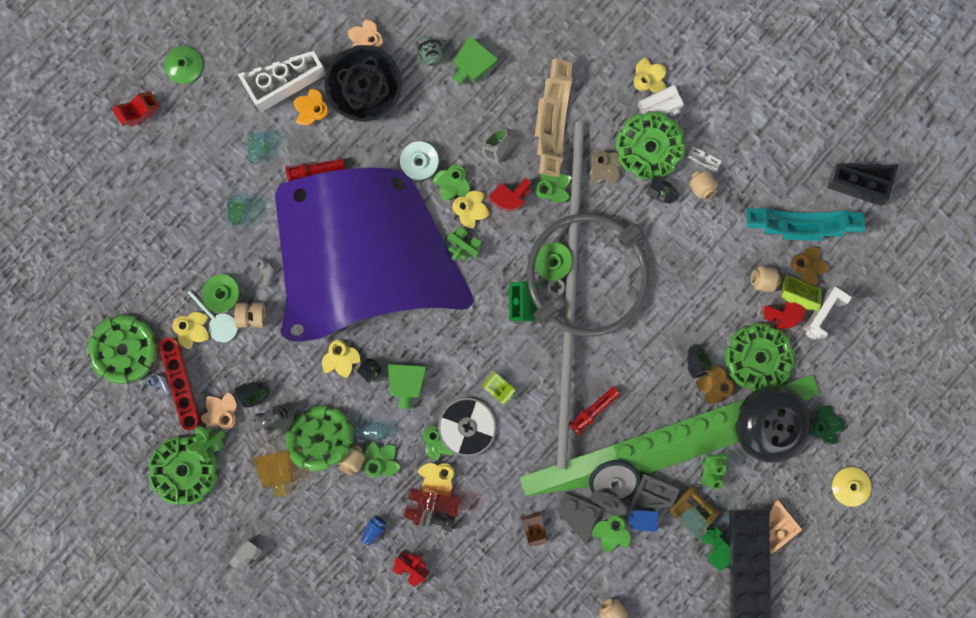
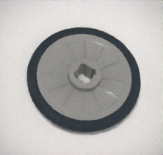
M620 460L608 461L599 465L589 478L591 492L600 491L608 493V491H612L619 496L618 499L621 501L631 497L640 485V475L637 469L630 463Z

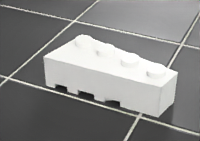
M311 51L289 58V60L284 62L272 63L271 66L259 67L248 73H239L238 76L258 110L263 112L325 76L326 71L315 52Z

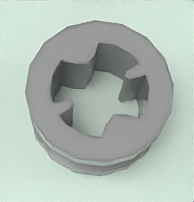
M562 280L550 281L547 287L548 293L553 297L561 296L565 289ZM554 283H559L558 286L561 285L562 289H559L558 293H554V289L551 290L550 288L554 286Z

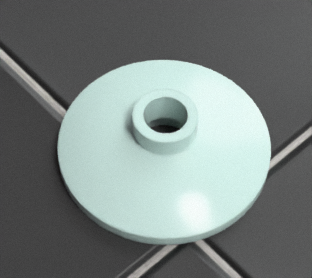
M413 142L407 145L401 153V168L412 179H427L435 173L438 167L437 152L426 142ZM422 159L423 164L417 165L416 160Z

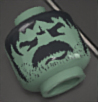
M433 37L423 38L421 40L422 43L417 47L421 63L427 64V67L440 64L445 56L441 42L438 39H433Z

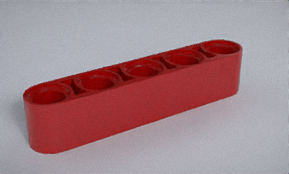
M164 338L160 342L159 347L180 424L185 430H195L201 425V417L181 345L176 339ZM172 341L174 343V349L171 352H168L166 349V345L168 342ZM174 360H177L180 365L176 371L171 368ZM179 379H183L185 385L179 390L176 383ZM185 397L190 400V405L187 408L182 407L181 404ZM190 416L195 419V424L192 427L187 425V418Z

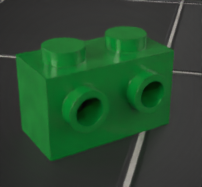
M525 281L509 283V322H538L533 315L538 309L530 295L528 283ZM535 283L540 296L539 283Z

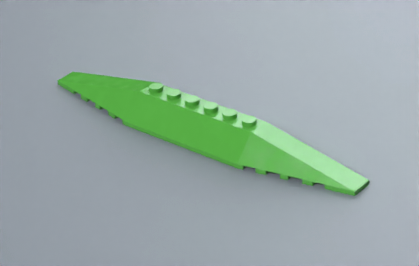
M813 375L782 385L797 392L804 401L819 393ZM746 398L567 460V469H557L556 464L521 476L519 478L525 495L589 487V478L592 472L599 465L608 461L620 460L628 462L642 476L643 473L649 474L738 442L736 422L740 413L739 408ZM781 409L778 411L779 416L783 415Z

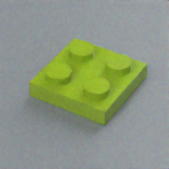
M786 274L783 279L781 297L788 302H796L805 309L819 311L822 302V288L809 285L798 278Z

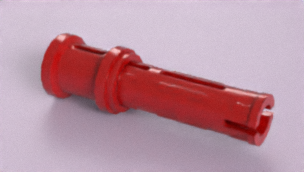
M343 158L308 165L307 163H301V165L293 167L287 165L285 169L289 182L311 175L345 170Z
M612 386L587 410H581L579 416L572 422L569 421L571 429L578 436L581 435V431L589 424L592 425L594 418L620 396V393Z

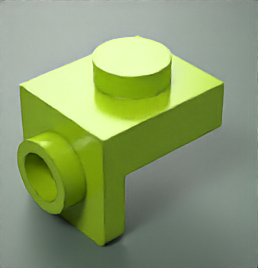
M494 371L481 385L502 404L508 402L516 391L514 387Z

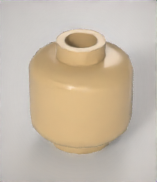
M699 170L691 176L692 179L689 186L697 198L707 200L717 193L718 183L709 171L702 172Z
M759 266L751 274V284L758 291L773 292L780 286L781 276L776 268Z
M354 444L351 447L349 446V453L338 464V469L349 475L358 473L365 461V455L361 452L362 448Z
M607 599L600 606L599 616L600 618H628V611L619 600Z

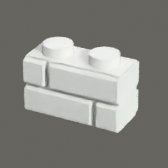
M675 85L638 102V107L642 114L648 113V111H658L667 115L670 114L671 117L681 113L680 109L684 106Z

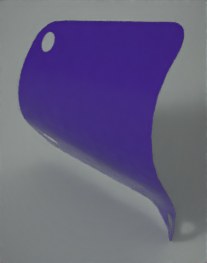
M390 168L346 169L311 175L283 183L278 187L275 201L286 287V306L281 334L285 339L294 342L320 339L351 323L391 312L422 308L463 310L468 309L473 304L472 293L455 261L451 259L452 255L413 181L404 173ZM394 178H401L405 181L406 187L403 190H396L392 187L391 181ZM299 188L306 191V198L302 202L294 200V193ZM294 325H302V334H291V328Z

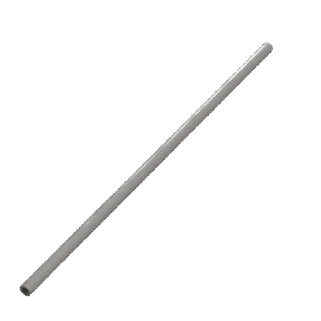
M582 121L575 122L570 215L580 214L585 124ZM579 222L570 223L568 249L571 252L573 262L571 270L567 274L564 323L574 326ZM565 331L557 469H567L574 334Z

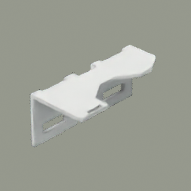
M692 146L687 156L688 159L715 173L718 171L721 160L711 155L705 157V152Z

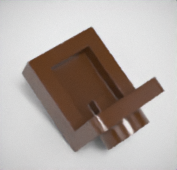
M540 512L521 517L529 546L541 545L543 542L548 541Z

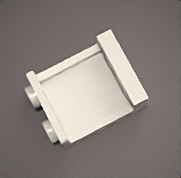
M837 287L826 290L822 297L819 311L814 310L802 328L806 331L805 334L813 340L827 337L828 333L820 328L824 318L833 304L838 307L846 305L852 297Z

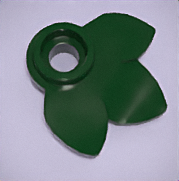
M824 406L817 411L816 419L811 421L810 434L816 438H821L825 444L838 443L836 434L844 429L845 421L841 417L833 416L832 406Z

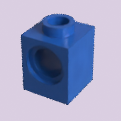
M633 509V513H629L631 529L657 532V511Z

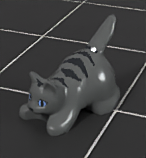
M306 400L298 401L290 406L282 404L275 405L274 407L271 406L267 411L255 414L254 418L262 423L265 433L271 434L277 430L279 434L283 435L290 430L294 422V413L306 404Z

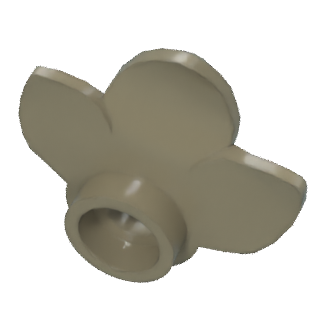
M597 150L591 155L592 168L590 170V177L595 184H599L603 179L610 183H618L620 177L618 168L622 166L617 158L618 153H607L603 150ZM600 156L603 157L602 163L598 162V158Z

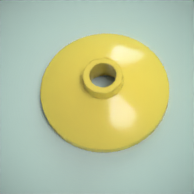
M855 467L844 468L835 475L832 482V491L835 498L843 505L858 506L869 498L871 481L868 475L861 469ZM853 483L856 484V490L854 491L850 489Z

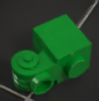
M714 526L712 529H706L700 535V539L705 544H712V549L704 556L721 572L730 564V542L723 541L721 538L723 534Z

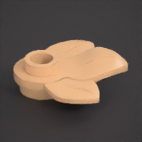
M365 19L362 27L356 26L348 30V36L354 42L353 46L370 45L378 48L382 46L383 38L377 32V25L371 20ZM375 38V41L370 43L371 39Z
M227 393L222 400L217 397H207L206 407L208 413L201 416L202 421L210 427L232 428L236 422L234 412L237 408L233 395ZM225 416H228L230 419L228 423L223 421Z

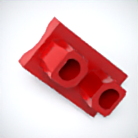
M403 550L395 559L392 569L397 575H401L404 570L411 574L407 581L413 587L417 586L420 582L423 583L430 573L425 568L426 563L421 560L424 555L423 553H420L417 557L412 552L408 555Z

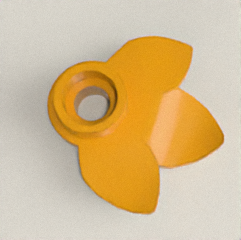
M310 89L308 97L299 96L293 101L294 107L300 112L296 119V123L300 125H311L315 120H322L328 115V106L323 102L322 94L318 90ZM320 107V111L316 113L317 108Z

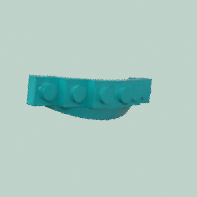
M763 207L760 209L746 208L745 212L747 228L764 229L765 234L783 235V240L822 241L823 236L843 237L844 232H864L865 230L863 212L843 210L824 213H797Z

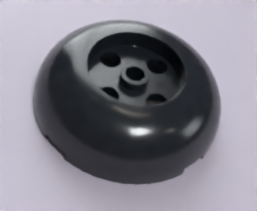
M356 45L343 52L341 51L334 57L327 68L324 86L331 106L341 116L356 122H371L384 117L395 107L402 90V77L396 62L387 52L370 45ZM358 70H361L363 72V74L359 77H355L354 75L355 72ZM377 76L381 79L379 84L372 82L374 77ZM364 83L368 85L364 89L361 88V85ZM350 88H354L356 90V93L354 95L348 94V90ZM369 94L374 96V99L370 102L366 101V96Z
M779 385L763 386L753 391L739 408L740 413L736 422V435L741 447L751 457L766 463H779L794 457L805 446L811 432V414L804 399L794 390ZM779 409L783 412L782 416L778 415ZM791 425V429L788 432L787 427ZM776 435L777 438H774L771 442V438Z

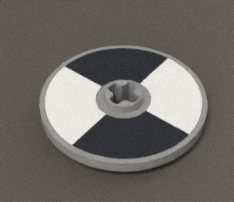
M461 398L451 402L442 411L438 421V433L443 445L450 452L459 456L470 457L484 452L491 445L496 434V422L493 413L484 403L473 398ZM469 422L472 430L464 432L465 428L462 425Z

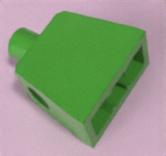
M469 36L453 62L454 67L458 71L452 79L459 85L466 78L475 83L498 64V59Z
M388 364L391 396L399 397V408L410 409L411 398L420 397L426 367Z

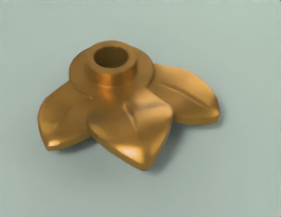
M817 247L806 248L802 254H796L791 259L792 269L798 272L801 280L809 285H817V275H821L829 269V266L818 258L821 249ZM797 261H802L803 266H798Z
M712 365V371L708 373L709 376L702 377L696 381L699 390L707 393L704 402L708 404L719 403L723 397L732 395L735 390L733 381L726 377V373L721 367ZM722 384L728 386L727 391L721 389Z

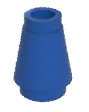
M376 515L369 518L361 541L370 546L386 530L385 526L387 523Z

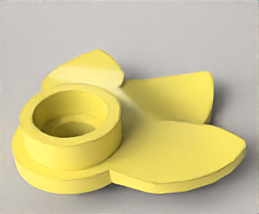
M648 58L640 60L636 66L637 75L634 78L636 89L639 91L650 90L654 93L666 89L667 86L662 81L666 75V67L662 64L651 65Z
M470 191L465 197H458L453 201L452 209L459 216L463 226L473 229L476 223L475 220H482L490 215L487 207L481 203L484 199V193ZM460 203L465 204L464 210L460 208Z
M192 312L187 317L179 316L174 319L172 327L174 332L178 334V342L182 347L191 349L193 341L204 342L209 339L207 330L202 326L207 321L208 316L203 313ZM180 322L186 323L185 329L179 328Z
M335 340L329 346V353L323 357V370L325 373H329L335 369L341 376L347 378L352 371V363L355 364L361 361L360 355L356 349L348 347L344 341ZM337 346L342 347V352L339 354L335 352Z
M427 463L419 468L418 473L425 477L422 483V493L438 491L440 496L445 498L451 492V480L454 477V469L450 464L441 463L436 465L434 463ZM443 469L448 471L446 476L441 475Z

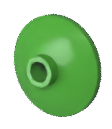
M179 46L167 54L164 68L172 81L179 84H188L200 76L203 62L200 54L195 49L188 46ZM184 60L185 65L179 66V62Z
M552 242L544 245L539 250L536 258L535 268L538 274L549 281H557L564 278L572 267L571 252L560 243ZM554 260H558L557 266L553 265Z
M225 274L211 277L205 283L202 290V299L205 306L217 313L229 311L239 299V286L232 277ZM222 292H226L224 298H221Z

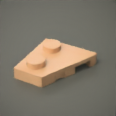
M779 500L774 502L769 513L770 554L772 555L802 530Z

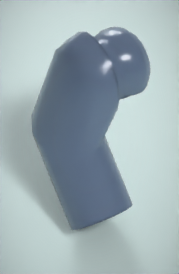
M151 374L147 377L146 382L149 386L162 388L165 396L172 394L166 376Z

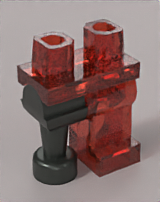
M424 486L422 489L411 488L408 500L416 501L418 504L417 508L406 505L404 517L412 520L413 524L417 526L441 525L444 526V530L452 532L461 502V495ZM437 511L449 513L447 518L438 516L436 514Z

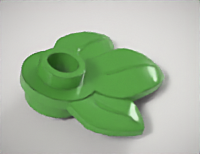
M452 165L448 170H441L434 176L433 183L441 185L440 195L443 201L453 198L456 194L459 197H465L470 191V184L465 179L466 171L460 165ZM454 171L459 172V178L453 177Z
M541 174L540 181L535 186V193L539 198H549L554 203L565 202L570 198L565 189L571 177L566 174H560L559 177ZM541 187H547L548 192L543 193Z
M430 426L424 430L423 440L427 444L426 452L431 459L437 461L441 453L444 455H454L443 445L437 427ZM431 432H434L436 434V438L434 440H431L429 438V434Z
M372 442L366 448L365 456L367 461L365 462L364 470L368 476H392L400 470L401 466L393 461L395 457L394 445H386L379 449ZM372 464H376L378 466V469L376 471L371 470L370 467Z
M612 515L607 521L598 522L591 532V536L601 538V545L606 553L612 551L618 544L627 548L630 543V534L625 529L626 522L620 515ZM614 521H618L620 523L618 528H614L612 526V523Z

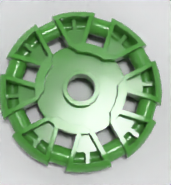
M648 111L645 114H635L624 123L625 126L617 134L615 145L619 154L617 158L627 172H632L635 174V177L640 179L653 180L654 176L665 177L677 168L676 165L684 157L686 142L683 141L684 133L682 128L674 119L671 120L667 117V114L662 112ZM650 121L651 126L643 127L642 122ZM662 123L667 126L665 131L659 128ZM631 130L636 132L633 138L628 135ZM675 138L676 143L670 145L669 139ZM649 141L656 143V148L652 151H648L645 148L646 143ZM631 147L632 153L627 154L625 148ZM668 154L673 156L670 162L665 160ZM636 161L642 164L639 168L634 165ZM658 164L659 169L651 170V165Z
M120 314L115 318L109 317L96 326L95 333L89 338L87 351L91 357L92 362L90 364L101 378L105 377L114 384H129L130 381L135 380L136 382L150 372L152 363L157 359L158 343H155V334L145 321L141 322L133 315ZM119 324L121 330H115L114 326ZM133 326L138 328L136 334L131 332ZM103 334L108 336L104 343L100 341ZM146 339L148 346L142 347L141 341ZM121 344L128 346V352L125 355H121L118 351ZM102 352L105 358L99 360L98 353ZM142 356L146 358L143 364L139 363ZM111 365L116 367L113 373L108 370ZM131 367L132 373L127 374L126 368Z
M752 323L751 326L742 327L733 334L729 347H726L725 363L729 367L731 378L739 386L749 388L753 392L767 385L782 386L791 376L790 371L795 365V351L790 345L791 340L781 329L773 328L768 323ZM754 333L755 336H756V339H752V340L750 341V338H749L748 335ZM767 333L773 336L772 341L766 339ZM738 344L744 346L741 352L736 351ZM782 345L785 352L779 354L777 347ZM758 352H762L766 356L763 363H759L755 359ZM741 361V366L743 367L740 370L736 366V363ZM780 363L784 364L782 371L777 369ZM749 374L755 376L753 382L748 380ZM771 374L772 380L767 382L765 376Z
M326 405L312 407L310 411L302 412L298 415L291 425L290 432H287L285 441L286 450L290 453L289 457L292 462L302 469L308 468L314 472L324 471L334 464H339L349 453V446L353 444L354 429L353 425L349 423V417L336 407L332 409ZM327 416H331L330 421L326 420ZM299 430L302 431L301 436H297ZM319 436H325L322 442L316 443V439ZM301 447L303 448L302 451H300V452L297 451V449H299V448H301ZM329 453H331V457L328 458V459H325L324 456H325V455H328Z
M178 435L166 439L158 449L154 450L149 460L150 474H148L152 489L155 493L158 492L162 500L172 505L186 504L188 506L200 502L208 492L213 490L218 478V474H216L218 462L211 448L207 449L210 455L209 458L203 462L198 461L194 454L188 453L187 450L180 451V445L189 446L194 442V436L180 437ZM168 450L171 455L166 459L163 454ZM180 465H185L188 469L185 476L178 474V467ZM158 467H163V474H158ZM203 467H208V474H203ZM165 483L170 486L168 490L163 487ZM198 483L203 486L199 491L194 487ZM179 490H186V496H180Z

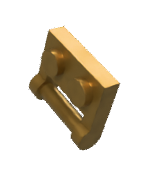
M691 485L668 511L698 538L721 512L717 508L714 509L695 491L696 488ZM689 497L709 514L706 519L687 502Z

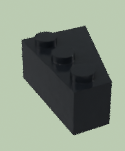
M838 163L831 172L827 188L883 206L889 200L899 164L862 165Z

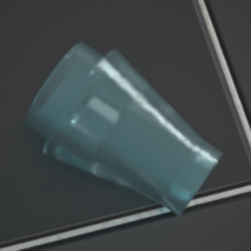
M379 422L356 428L357 440L381 441L386 436L383 423L379 424Z

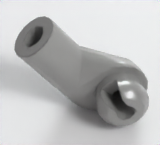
M259 259L256 262V267L264 274L261 285L271 287L275 269L267 259Z

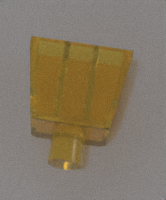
M290 450L252 458L263 488L273 486L275 498L286 496L284 484L293 482V465L290 459Z

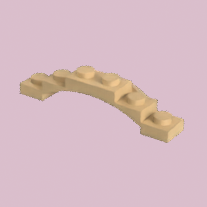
M558 58L552 59L551 76L545 82L544 98L539 99L535 137L539 138L537 155L541 156L539 174L559 177L560 166L563 162L565 120L572 83V62Z

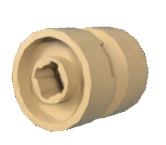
M236 303L234 310L235 327L247 328L251 325L253 328H264L265 304L252 303L249 306L248 303ZM250 312H253V318H250Z

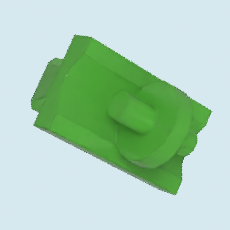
M460 226L447 236V240L458 247L456 249L451 245L448 249L454 253L451 258L454 261L458 257L463 261L466 259L467 256L462 251L476 259L482 242L473 237L470 243L466 244L462 240L468 232Z
M198 426L195 429L196 436L193 437L194 442L187 446L186 450L188 453L194 454L198 461L203 462L210 456L207 451L208 448L218 451L224 447L222 438L225 434L222 430L218 432L213 428L210 429V427L204 429Z
M726 453L719 455L707 454L706 458L703 459L702 465L704 470L701 481L703 486L710 485L711 489H721L723 487V474L726 472L727 467L725 465Z

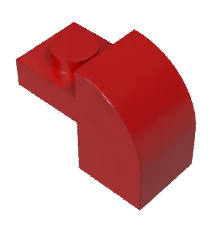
M150 91L137 94L129 103L116 105L112 111L122 126L129 124L130 127H133L150 118L160 108V105Z
M525 178L514 192L500 183L488 197V200L502 211H517L525 204L520 198H525L529 194L531 182Z
M785 301L782 311L765 305L761 308L759 314L764 315L763 319L774 323L776 320V329L785 330L796 326L802 320L806 309L796 302Z

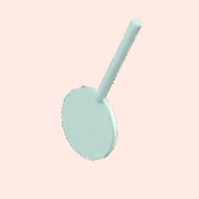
M189 290L188 294L212 319L209 323L211 337L218 342H229L232 340L238 330L235 327L234 318L224 313L214 316Z

